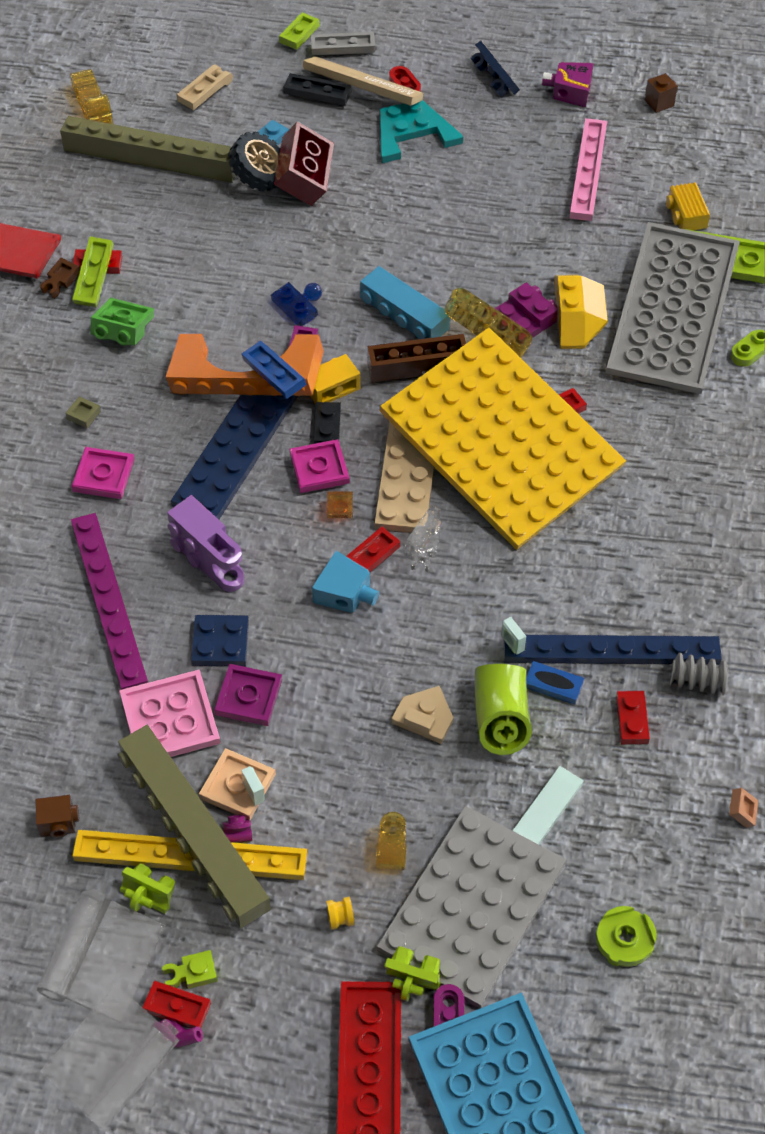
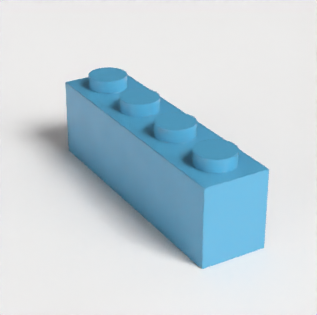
M378 266L360 281V298L365 303L374 306L383 315L396 321L402 328H406L415 334L418 339L441 337L449 330L450 313L382 267Z

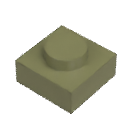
M79 396L66 411V419L88 428L100 414L101 409L100 405Z

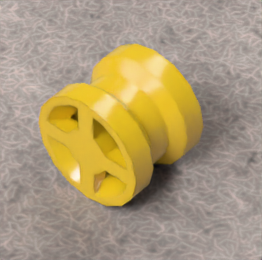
M344 897L338 902L333 900L326 901L331 930L337 929L339 925L345 924L348 927L355 925L350 897Z

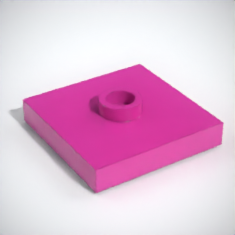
M338 439L289 449L300 493L350 484L349 474Z
M85 447L71 486L72 492L122 499L135 461L134 454Z

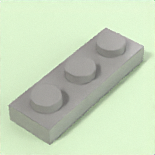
M374 32L311 35L312 56L375 53Z

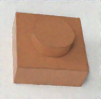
M742 787L733 789L729 815L746 828L756 826L758 800Z

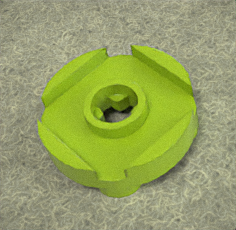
M618 906L610 909L604 914L597 928V946L602 955L613 966L629 967L643 963L652 955L657 933L653 921L645 913L642 915L640 912L634 911L635 908L630 906ZM622 930H626L627 934L634 935L630 942H625L619 938Z

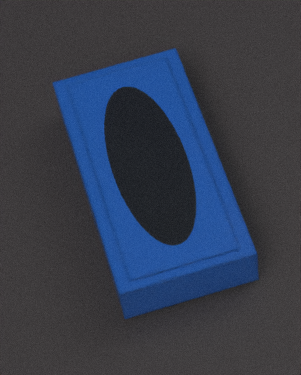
M533 661L526 677L527 689L575 705L585 678Z

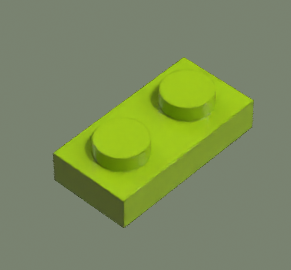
M301 12L279 35V43L297 50L320 26V20Z

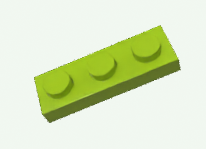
M89 237L72 299L74 304L97 308L114 246L112 240Z

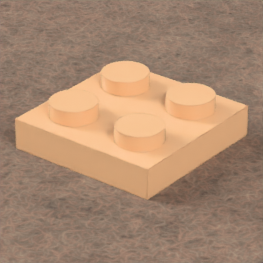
M225 748L199 792V798L233 814L245 815V819L251 820L259 805H254L246 790L241 770L249 766L253 767L264 788V795L276 775V770Z

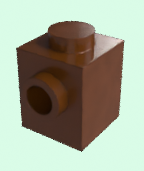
M666 73L647 80L644 100L655 113L674 107L678 86Z
M70 795L35 799L36 825L40 837L52 836L59 838L75 833V822L80 820L78 804L73 805Z

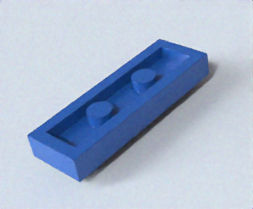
M261 340L241 354L243 361L286 399L306 386L304 377Z

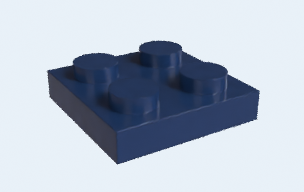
M195 615L191 657L192 666L229 667V664L246 667L249 629L248 615Z

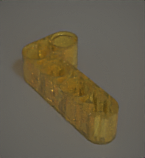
M87 69L70 73L71 84L85 119L113 124L108 96L106 93H101L92 70Z
M456 288L452 291L444 307L445 313L451 319L477 336L487 328H490L522 359L532 343V335L528 330L468 290Z

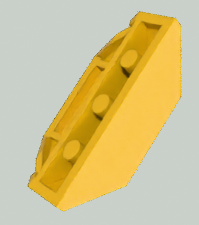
M554 275L560 349H584L608 322L604 285L581 275Z

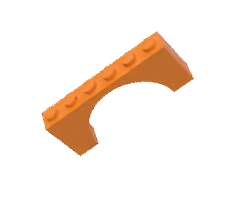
M179 334L166 374V380L172 394L281 395L255 370L231 372L212 365L207 360L208 348L203 334ZM295 334L289 348L280 356L305 379L306 386L293 395H313L324 353L319 335Z

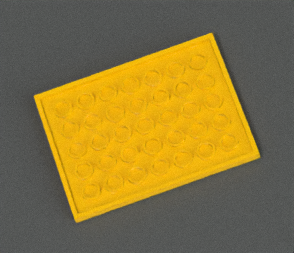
M487 328L383 403L379 410L516 550L621 469L626 463V460L490 328Z

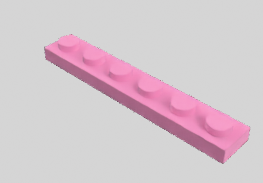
M585 118L570 219L592 221L607 121Z

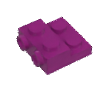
M527 282L511 291L507 301L490 311V318L521 345L555 324L558 316L556 302L553 299L547 300L544 298L538 286H530Z

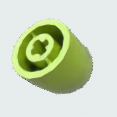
M486 664L475 668V708L478 734L483 747L491 753L498 755L516 753L528 744L532 736L527 702L526 669L510 664Z

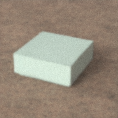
M512 617L505 619L502 624V638L514 653L519 654L525 651L526 635Z
M249 766L242 769L243 784L254 805L263 803L265 800L264 788L253 767Z

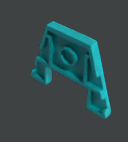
M423 100L411 106L402 103L380 109L382 163L401 159V151L397 145L398 142L437 133L444 148L463 144V135Z

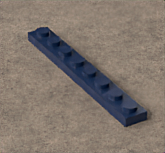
M525 634V651L519 654L514 653L504 640V663H532L535 661L538 663L672 664L678 653H682L684 662L689 655H693L695 663H697L699 657H704L706 665L710 659H715L716 665H719L722 660L719 636Z

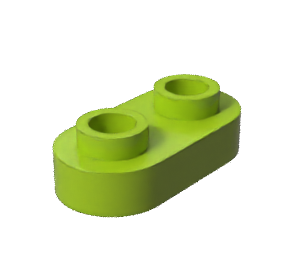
M754 330L736 343L731 352L733 363L746 367L765 354V331Z

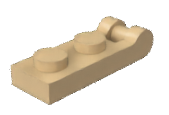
M212 65L177 94V101L195 110L221 87L229 85L232 82L233 74L228 71L223 72L219 66Z

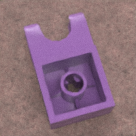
M192 495L167 512L169 521L167 526L170 530V543L173 548L178 552L182 551L193 567H199L224 591L233 592L240 589L245 582L244 572L238 565L242 561V552L239 545L226 534V526ZM230 571L237 578L234 581H227L224 578V574Z

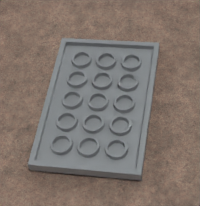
M465 806L377 945V951L392 959L398 946L410 949L414 952L410 965L421 968L425 955L440 959V987L445 984L459 987L464 994V1000L480 1009L483 1007L561 874L567 859Z

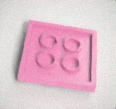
M200 669L119 690L130 733L148 724L170 757L221 744Z

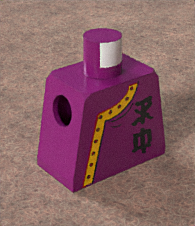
M560 62L556 74L543 73L542 86L554 87L553 98L555 100L586 107L594 63Z

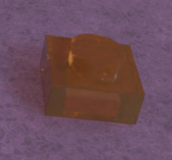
M353 491L327 492V518H353Z

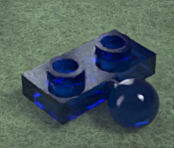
M288 282L270 294L271 300L297 326H304L318 316V310L309 301L319 300L322 296V288L317 283H309L305 286L304 293L301 294Z

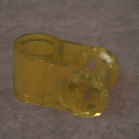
M388 812L384 814L380 821L376 869L405 870L407 847L406 821L400 813ZM391 827H396L395 831H390Z

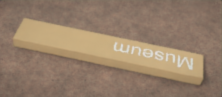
M316 56L303 61L302 68L410 106L423 100L422 92Z

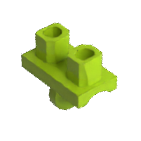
M141 863L134 869L126 867L122 871L123 882L120 892L124 893V897L131 899L130 909L137 912L142 906H145L149 909L152 907L166 914L170 909L175 880L165 875L159 881L151 879L152 871L150 868Z
M398 946L392 959L387 958L384 967L387 968L386 975L395 977L392 987L402 990L401 999L408 1001L411 993L422 996L423 987L436 991L440 986V959L425 955L421 968L410 965L414 952Z

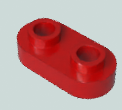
M396 66L389 71L390 82L421 92L420 82L408 68Z

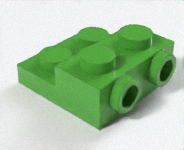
M109 298L91 317L90 334L98 339H111L121 345L135 346L144 336L145 326L153 319L154 308Z

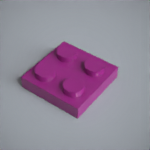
M229 664L214 709L215 715L269 726L283 680L282 674Z

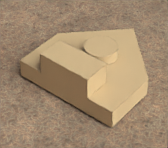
M440 686L404 696L392 717L391 723L442 744L453 723V716Z

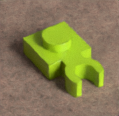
M211 950L181 957L183 962L181 966L172 963L162 966L163 975L175 974L172 980L165 981L166 985L175 988L187 981L188 989L218 982Z

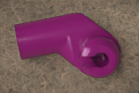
M168 1019L160 1021L157 1027L159 1035L174 1047H183L203 1040V1032L200 1027L185 1029L176 1021Z

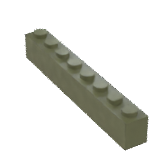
M67 116L60 130L64 151L233 183L236 176L233 173V167L229 165L230 158H228L231 146Z
M148 724L119 740L121 752L117 755L125 768L130 767L134 772L132 778L139 789L145 788L149 794L146 797L154 811L160 810L163 815L161 820L168 832H175L178 837L176 842L184 854L189 853L193 858L191 864L200 877L202 875L206 877L209 882L207 883V888L214 899H221L224 904L222 909L230 922L235 920L239 927L243 928L270 911L269 896Z

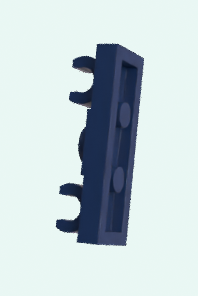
M480 40L475 45L480 53L473 54L470 59L480 71L486 68L495 80L491 83V86L497 90L496 92L500 97H503L508 92V89L515 95L520 89Z

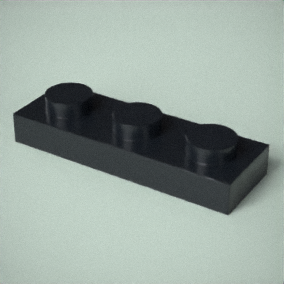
M289 73L283 86V94L346 106L352 92V85Z

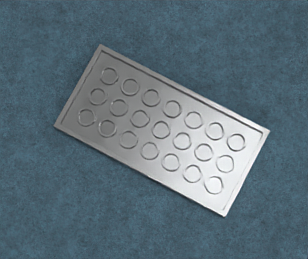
M648 222L607 364L606 374L702 394L740 241Z

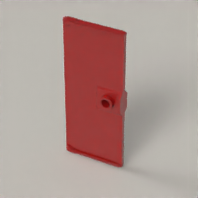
M0 223V271L38 279L53 252L58 247L61 235Z

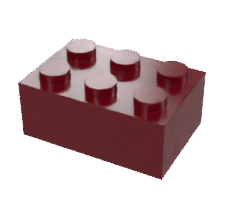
M297 121L282 137L274 185L313 206L327 192L334 143Z

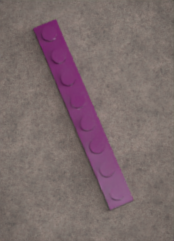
M96 512L71 519L72 527L121 690L148 683Z

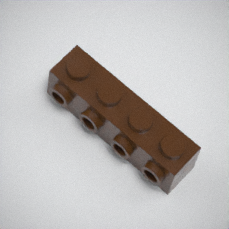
M464 334L368 346L367 364L371 383L424 375L466 344Z

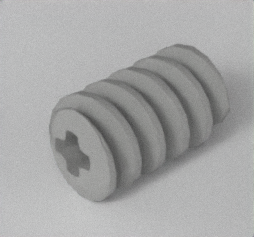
M678 653L672 663L669 686H671L674 679L677 680L678 688H682L685 681H688L689 690H693L696 683H699L700 692H703L706 686L710 685L711 694H714L717 688L721 687L722 696H724L728 680L727 663L722 660L717 667L715 659H710L706 665L704 657H699L697 663H695L693 655H689L684 662L682 653Z

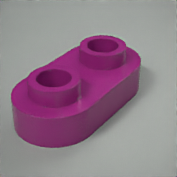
M445 984L436 990L434 995L433 1027L464 1015V994L459 987ZM451 999L454 1005L451 1007L445 1006L443 1001Z

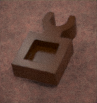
M60 258L47 273L49 280L41 284L40 289L42 293L45 294L51 289L49 292L53 299L58 297L60 288L62 286L68 288L80 273L79 266Z

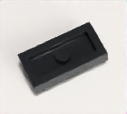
M316 402L314 444L340 439L341 402Z

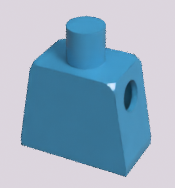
M335 551L312 587V597L315 604L352 613L355 612L361 601L374 606L378 600L379 591L369 587L370 572L366 568L340 552Z

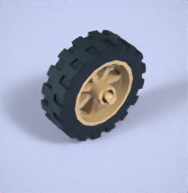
M246 132L230 148L228 158H230L229 165L233 167V173L241 178L240 181L244 184L247 183L250 188H257L261 192L265 190L267 192L272 191L273 188H277L274 182L280 148L275 140H270L269 136L265 134L260 135L259 132Z

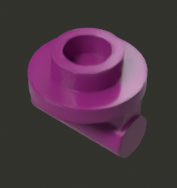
M245 815L228 816V821L222 823L223 832L230 842L252 841L251 820H246Z

